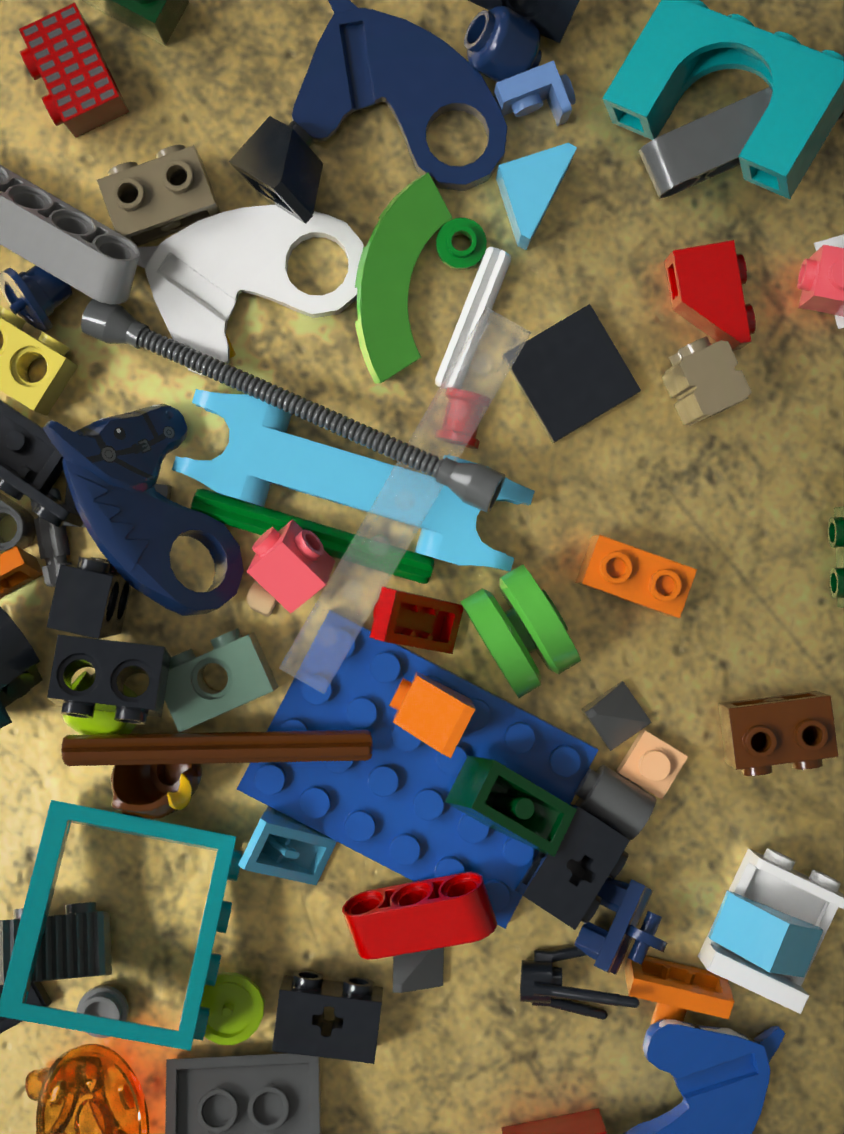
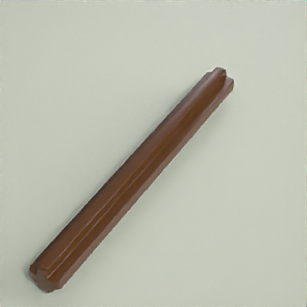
M368 730L97 734L65 736L62 741L61 756L64 764L67 766L366 761L371 759L373 747L372 734Z

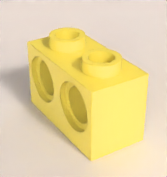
M0 305V331L3 334L4 340L3 346L0 349V390L31 410L47 416L78 365L64 357L69 347L43 331L38 339L25 333L21 329L26 321ZM45 358L47 362L46 375L40 381L31 383L28 378L30 364L35 359Z

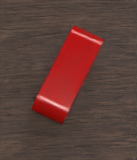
M474 872L459 873L368 890L351 897L342 908L358 955L367 960L476 942L488 937L497 927V919L483 878L480 874Z

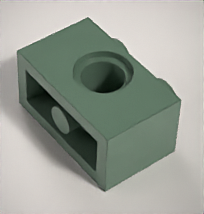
M237 628L210 640L214 650L199 657H195L192 649L171 657L164 700L179 733L273 692L278 688V684L255 632L242 637ZM209 663L219 664L226 670L228 682L223 690H213L204 682L203 672Z

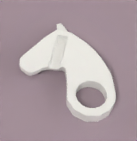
M263 205L238 208L204 218L168 237L158 246L138 247L140 255L137 265L145 268L154 300L172 339L180 344L189 346L191 349L200 351L202 354H207L208 357L212 356L214 359L228 364L227 322L240 293L244 292L263 297L311 318L340 314L357 300L355 281L364 245L346 222L330 215L314 211L313 217L305 224L277 205ZM313 237L327 238L336 242L345 251L348 258V273L344 282L335 291L325 295H308L298 290L290 282L287 274L288 260L293 249L302 241ZM188 368L189 371L194 372V373H196V374H198V375L204 376V375H202V373H197L196 370L193 371V370H191L190 368Z

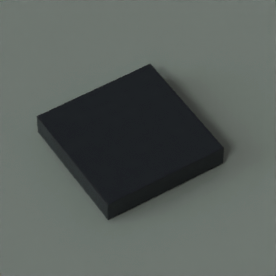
M590 304L502 356L552 443H555L641 391Z

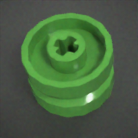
M524 565L518 566L499 579V588L510 607L509 610L504 612L493 594L485 589H480L460 601L518 698L541 685L540 671L530 655L535 650L548 669L557 674L564 672L581 661L579 653L567 633L568 628L548 594L545 590L540 589Z

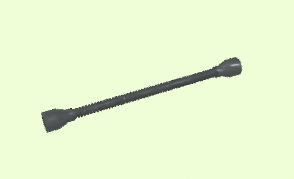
M92 299L84 310L81 329L83 333L108 344H128L137 349L145 348L148 351L150 350L152 353L161 355L170 361L173 360V362L179 363L181 366L190 368L193 371L196 370L197 373H202V375L213 378L215 381H219L222 384L225 383L226 386H231L233 389L236 388L244 394L248 393L251 397L260 398L262 402L265 401L274 407L277 406L280 410L289 411L290 414H295L296 417H301L303 420L307 419L308 422H313L314 425H319L321 428L324 427L326 430H330L339 436L342 435V437L348 438L350 441L354 440L355 443H360L361 446H366L368 449L372 448L373 451H378L379 454H384L386 457L390 456L391 459H396L397 462H402L404 465L408 464L409 467H414L416 470L421 469L422 473L427 472L429 476L433 474L436 482L449 487L464 503L486 513L491 511L499 496L505 480V474L482 464L458 463L447 457L439 460L438 456L433 457L431 453L427 454L426 451H421L420 448H415L413 445L409 446L408 443H403L395 437L391 438L390 435H385L377 429L373 430L372 427H367L359 421L355 422L352 418L349 419L340 413L337 414L336 411H331L329 408L325 409L324 406H319L318 403H313L311 400L307 401L306 398H301L300 395H295L293 392L290 393L282 387L278 388L277 385H272V383L266 382L264 379L260 380L259 377H254V375L243 372L234 366L231 367L230 364H225L223 361L220 362L212 356L208 357L207 354H202V352L191 349L182 343L180 344L178 341H174L171 338L168 339V337L162 336L159 333L157 334L155 331H151L149 326L137 321L119 304H106Z

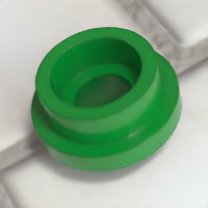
M455 218L448 221L441 227L436 239V249L440 259L447 266L458 270L469 269L477 265L483 258L487 246L486 235L481 226L468 218ZM457 235H465L470 239L471 246L467 250L459 251L452 245L453 238Z

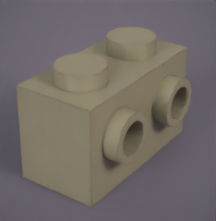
M173 145L164 148L156 154V159L140 165L136 162L119 164L108 171L109 176L97 180L113 227L117 233L140 246L179 232L199 220L221 213L203 161L194 145L187 148L184 145Z

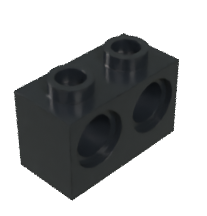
M79 557L78 564L60 565L47 628L96 639L121 634L131 585L107 559Z
M58 635L47 698L57 706H62L61 714L93 718L94 710L115 712L114 720L146 724L147 716L162 718L171 656L163 646ZM84 667L94 668L96 672L94 683L86 690L74 691L71 686V680L75 672ZM135 673L148 675L149 685L142 695L137 697H127L124 695L123 686L129 676Z

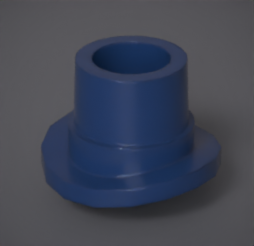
M36 265L28 271L20 272L19 274L12 268H7L0 273V288L12 312L18 314L26 322L43 332L51 329L53 326L48 316L54 312L56 307L72 296L70 285Z

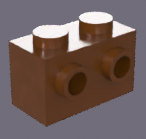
M811 691L718 703L725 763L736 770L741 769L743 776L770 774L773 772L772 765L791 763L792 769H814L823 766L822 759L838 757L831 695Z

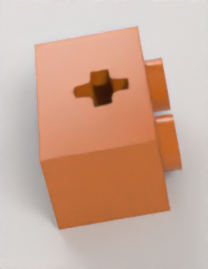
M594 535L591 537L575 583L661 614L680 618L697 569L602 535Z

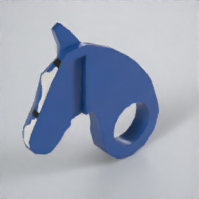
M661 1019L651 1024L646 1030L643 1040L644 1056L658 1069L668 1072L673 1076L683 1100L672 1110L652 1120L642 1122L623 1134H752L761 1115L770 1080L771 1070L769 1062L779 1048L785 1032L778 1026H772L752 1039L726 1027L702 1026L671 1019Z

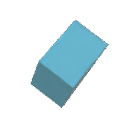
M565 143L498 165L496 181L518 247L527 250L573 160L577 149L576 146Z
M268 806L260 818L238 866L246 871L317 885L337 841Z
M727 890L708 937L769 973L805 977L823 929Z

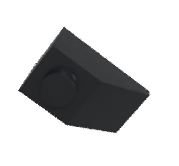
M269 116L229 162L260 196L305 224L313 217L323 168L322 161L310 149L315 142L296 122L291 121L289 125H286Z

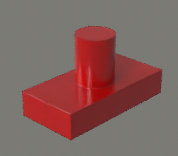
M382 587L379 600L373 611L374 621L370 638L393 644L453 654L464 608L461 604Z

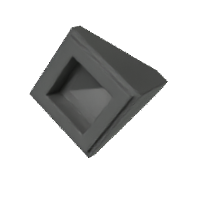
M623 681L581 709L610 751L652 723Z
M444 947L393 956V993H404L443 986Z

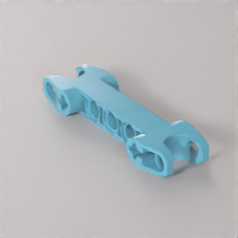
M196 389L192 403L224 418L229 428V443L224 452L212 460H194L176 456L172 467L173 471L203 483L216 493L262 507L265 506L272 483L422 528L415 553L458 566H484L508 572L511 571L514 557L494 550L483 543L476 531L477 516L481 510L464 503L449 487L436 482L434 477L288 434L286 432L292 414L289 411L285 412L283 409H278L277 406L274 407L271 404H267L265 401L262 402L260 398L256 399L248 394H226ZM443 456V459L447 457L458 463H474L453 456ZM505 477L496 501L529 506L535 491Z

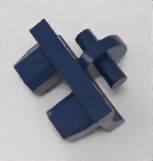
M606 879L597 895L602 898L600 905L617 912L609 931L588 922L582 926L575 941L576 947L596 960L595 967L617 975L632 938L636 940L628 958L641 965L650 946L664 952L667 942L654 936L662 919L661 916L648 911L641 928H637L653 890L632 879L630 884L616 879Z

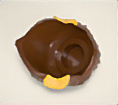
M201 764L114 765L111 773L112 807L115 810H121L122 814L148 819L163 818L177 810H181L189 804L192 795L198 788L202 776Z

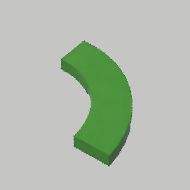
M429 172L408 184L383 210L367 246L363 247L355 281L358 321H355V326L366 367L375 384L384 382L421 358L409 323L408 291L410 279L416 261L425 244L442 225L452 219Z

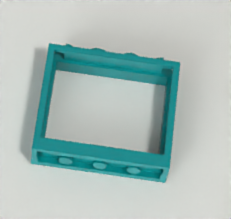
M51 800L0 998V1017L191 1051L193 1039L203 1041L210 1008L201 1006L205 985L215 986L221 954L212 953L216 932L226 933L230 918L232 902L223 901L227 880L237 881L240 870L238 864L242 858L243 851L234 849L236 836ZM71 823L217 851L178 1030L26 1003Z

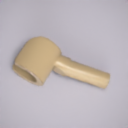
M257 581L252 584L247 594V603L253 611L266 617L272 614L277 600Z

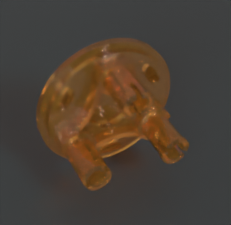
M85 1044L74 1047L63 1053L52 1066L33 1070L26 1077L25 1088L28 1097L34 1101L38 1100L36 1134H150L148 1110L141 1085L129 1064L117 1052L106 1046Z

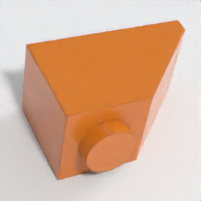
M416 672L412 682L404 678L401 680L389 704L390 707L397 710L393 723L449 758L452 757L476 710L472 699L419 672Z

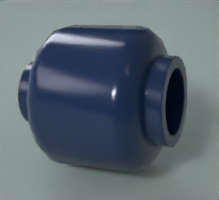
M496 6L489 11L483 10L479 12L470 23L465 34L464 46L467 49V59L470 66L495 82L538 67L541 61L542 52L539 49L540 32L537 26L508 7Z

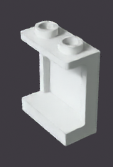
M748 848L729 891L823 929L805 974L806 977L838 907L844 909V895L838 891L842 883L814 869L808 877L793 869L794 860L770 848L766 849L764 855ZM708 933L698 954V958L708 971L801 1014L809 998V994L801 987L805 977L769 973L712 941L708 937Z

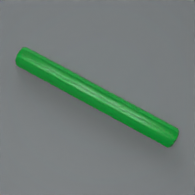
M197 489L191 503V509L202 512L223 524L262 535L271 527L279 531L293 519L303 530L306 529L313 532L320 539L324 550L330 556L418 583L426 584L429 582L435 565L431 557L209 490Z

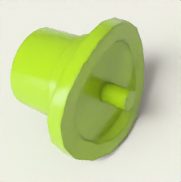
M221 972L217 974L215 986L205 985L201 1006L210 1008L204 1035L206 1039L218 1045H235L247 1040L258 1029L264 1016L265 1000L260 988L250 978L239 973Z

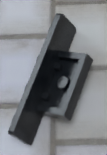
M0 399V489L17 500H21L25 494L38 503L33 511L59 528L64 521L82 527L84 523L79 513L48 493L64 470L62 464L63 456L52 444L43 427Z

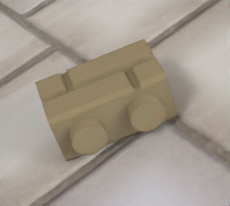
M707 336L680 348L678 353L670 356L669 359L672 367L666 370L662 376L670 397L677 398L674 406L683 425H694L748 399V396L752 393L742 370H735L734 368L738 361L729 342L720 340L711 344Z

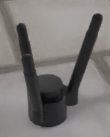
M576 946L553 951L535 950L534 961L522 960L520 1002H532V1006L552 1007L601 1020L607 1018L608 1013L606 1010L572 1000L637 1008L640 1004L639 999L636 997L562 986V967H552V962L586 956Z

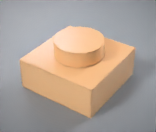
M642 729L616 771L658 798L663 799L688 756L645 729Z

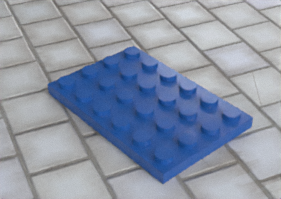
M329 610L267 732L368 730L372 734L373 752L371 759L366 761L250 763L237 790L414 882L466 872L480 874L497 919V925L506 929L522 898V895L515 891L539 850L480 823L445 802L467 756L496 760L570 805L575 796L574 792L587 773L598 749L399 644L370 638V629L333 610ZM416 672H419L472 699L476 710L451 758L436 751L393 723L397 710L390 707L389 704L403 678L412 682Z

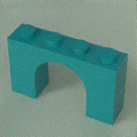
M661 0L602 98L611 122L653 140L658 137L684 92L695 81L709 73L724 69H740L751 72L762 78L773 92L766 111L738 156L743 178L750 183L791 199L844 110V57L832 50L819 52L801 45L795 37L788 33L778 31L773 34L754 27L748 19L741 15L729 14L726 16L710 10L700 0Z

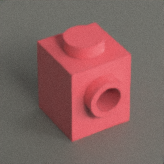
M823 245L809 259H804L797 282V288L802 290L798 308L844 317V248Z
M292 519L279 531L271 527L259 537L252 546V550L256 554L247 573L291 614L327 585L335 560L324 550L320 539L313 532L306 529L303 530Z

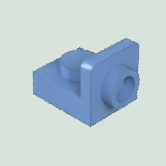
M554 60L497 82L493 96L503 116L514 112L515 117H522L535 112L543 106L542 101L547 99L557 126L567 123L572 111L571 105L576 102L567 74L559 75Z

